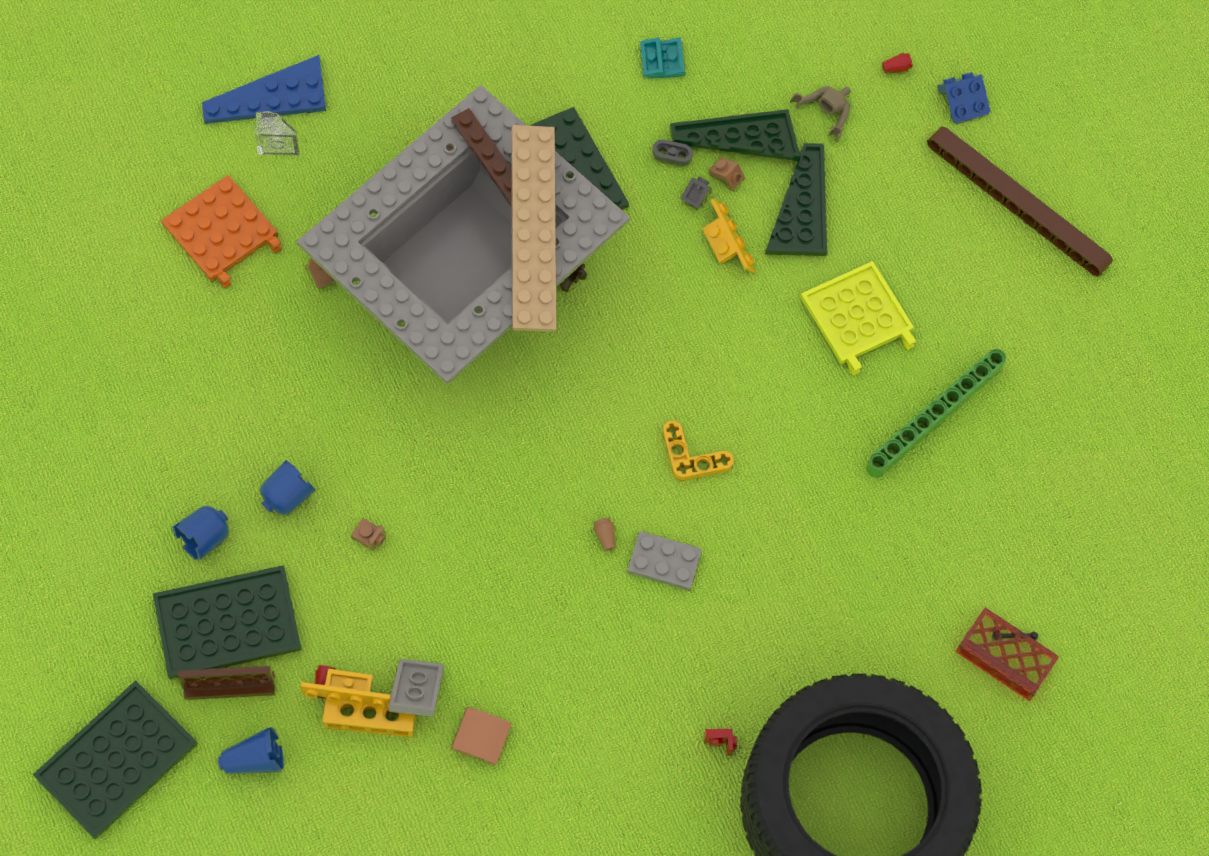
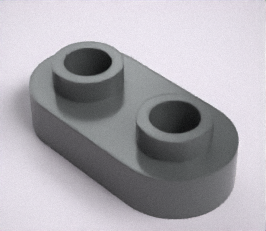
M658 140L653 145L652 154L658 161L684 166L691 162L693 151L686 144Z

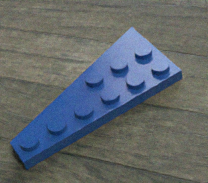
M319 55L202 102L204 124L326 111Z

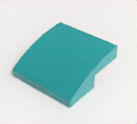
M660 37L640 41L644 77L672 78L686 75L681 37L661 41Z

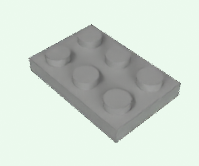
M639 531L627 573L690 591L702 549Z
M400 659L389 703V711L434 717L444 664Z

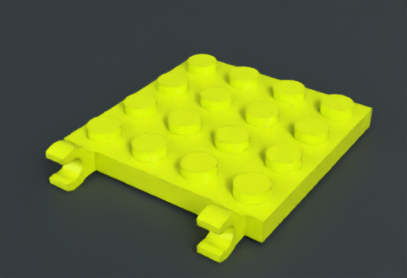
M873 261L801 293L800 298L840 364L847 362L849 371L853 376L860 373L859 369L862 368L856 357L901 337L903 346L907 351L914 348L916 340L910 333L914 330V326Z

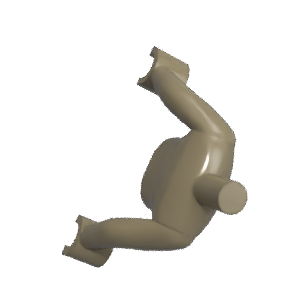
M824 86L804 97L799 93H795L789 103L796 102V108L799 109L802 104L819 99V106L828 114L833 115L836 112H841L836 125L831 128L828 134L829 136L832 134L836 135L835 141L838 142L850 112L851 104L845 97L851 93V90L847 86L841 91L830 86Z

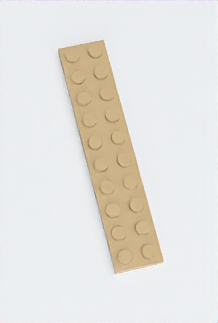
M512 125V330L555 332V127Z

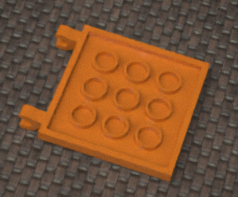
M229 175L161 220L162 225L210 281L217 279L224 288L232 284L226 271L266 243L275 254L282 249L280 246L281 242L277 238L278 231Z

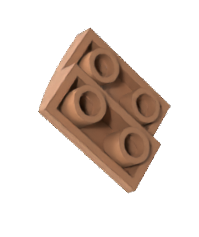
M466 707L451 749L470 758L476 757L491 765H496L512 723L486 712Z

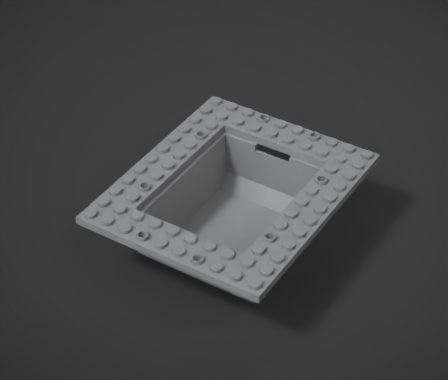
M482 85L477 87L297 240V245L446 385L512 327V208L451 122V117L470 108L510 166L512 125H527ZM555 151L557 287L630 221V217ZM571 175L573 178L569 179L566 176ZM372 213L377 214L375 217L370 216ZM354 281L360 282L358 285L353 284ZM404 323L405 326L399 327L398 324Z

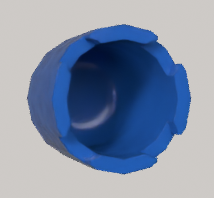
M287 460L260 487V495L264 500L261 504L270 513L274 510L280 515H287L316 491L309 482L306 483L300 477L302 474Z
M202 506L175 524L172 530L176 539L181 537L186 544L183 546V549L193 559L201 560L228 537L229 527L226 522L228 517L222 510L218 511L211 506Z

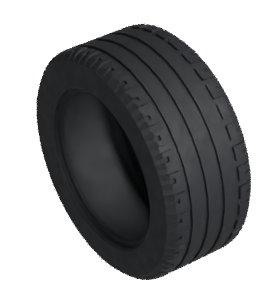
M852 673L851 676H847V674L832 676L829 680L825 678L814 682L812 686L807 685L797 691L796 695H791L768 718L755 741L744 771L740 797L741 812L743 814L742 822L744 831L747 832L746 838L751 850H754L756 853L754 856H837L814 841L799 822L790 798L789 774L792 761L808 745L821 738L839 733H860L882 739L902 752L918 772L927 796V824L920 843L902 856H964L973 840V834L976 833L979 822L978 815L981 813L982 803L980 798L982 794L981 779L978 778L980 772L977 760L973 758L974 752L969 740L966 741L965 733L958 723L955 724L954 718L945 708L942 709L938 706L939 703L932 699V697L922 694L923 691L918 690L912 685L910 687L905 685L903 681L894 678L890 680L886 679V676L875 674L867 676L866 673Z

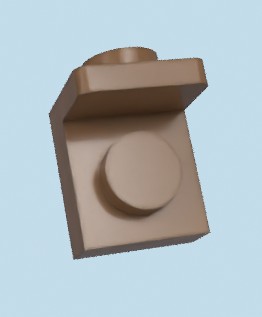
M363 518L351 534V538L374 551L376 546L380 547L386 538L385 527L382 525L377 527Z

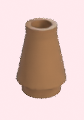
M603 518L593 522V530L603 550L615 549L614 522H611L610 518Z

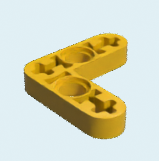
M668 421L664 424L663 438L672 473L677 480L685 481L725 473L732 468L734 458L727 451L690 457L681 424L677 421ZM670 427H673V430H677L675 433L676 440L672 441V433L668 432ZM674 446H680L683 449V453L675 455L671 449ZM721 458L728 461L726 466L720 462ZM712 459H714V463H716L715 468H713ZM700 461H705L708 463L709 468L707 470H700L697 464ZM679 466H683L684 469H687L685 474H682L681 471H678Z

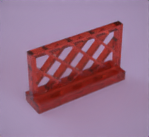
M986 607L955 651L1028 701L1035 695L1059 658L1057 654ZM985 615L993 620L994 627L984 628L982 619ZM1000 630L1010 631L1013 639L1003 641ZM996 631L998 642L988 643L985 633ZM981 633L983 644H975L969 638L972 634ZM1019 643H1028L1032 652L1021 653ZM1014 644L1017 654L1006 655L1004 645ZM1000 646L1002 656L995 657L990 654L989 647ZM1044 654L1052 660L1048 665L1040 666L1037 655ZM1033 656L1035 666L1025 668L1022 657ZM1018 658L1020 669H1012L1007 659ZM1037 670L1039 680L1036 684L1028 679L1026 672Z

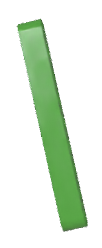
M1000 349L989 351L877 449L869 458L866 466L867 473L875 478L885 474L1001 371L1006 361L1005 353ZM991 359L998 361L999 364L993 363ZM976 372H981L984 376L981 377ZM962 385H967L970 389H965ZM951 397L956 402H950L947 398ZM937 410L941 415H936L932 411ZM918 423H923L926 428L919 427ZM903 436L910 437L912 441L904 440ZM888 449L895 450L897 454L889 453ZM873 462L880 463L882 467H875Z

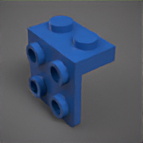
M973 72L961 74L962 78L956 80L955 77L943 79L942 84L937 85L939 93H946L951 118L954 123L990 113L982 75H974Z

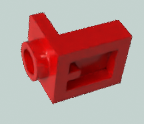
M705 729L704 743H709L710 746H722L723 743H726L727 756H731L733 749H737V736H733V729Z

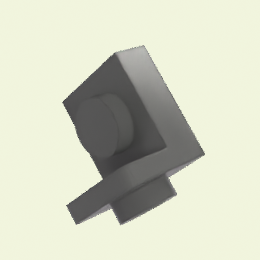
M692 177L681 199L700 209L708 192L712 190L708 186L709 181L698 177L697 180Z

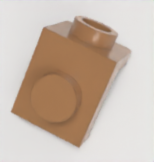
M722 157L709 170L711 177L725 181L728 188L732 191L744 179L739 163Z
M312 258L308 259L309 263L305 265V268L309 270L318 289L335 281Z

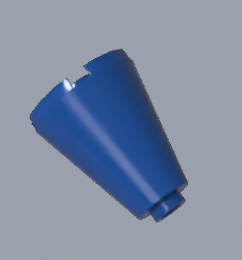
M273 727L266 728L222 751L221 757H218L220 769L224 770L226 774L281 772L284 768L282 747H278L275 741L279 739Z

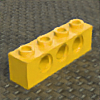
M326 697L322 723L324 728L413 737L416 715L389 711V706L377 708L369 703L356 705L348 700L330 701ZM346 708L354 710L350 716L342 715V711ZM367 711H374L376 713L375 717L371 719L364 717ZM390 713L398 715L395 721H389L386 717Z

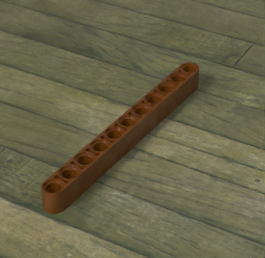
M941 126L927 140V145L933 152L1092 275L1099 277L1113 262L1112 256L946 127Z

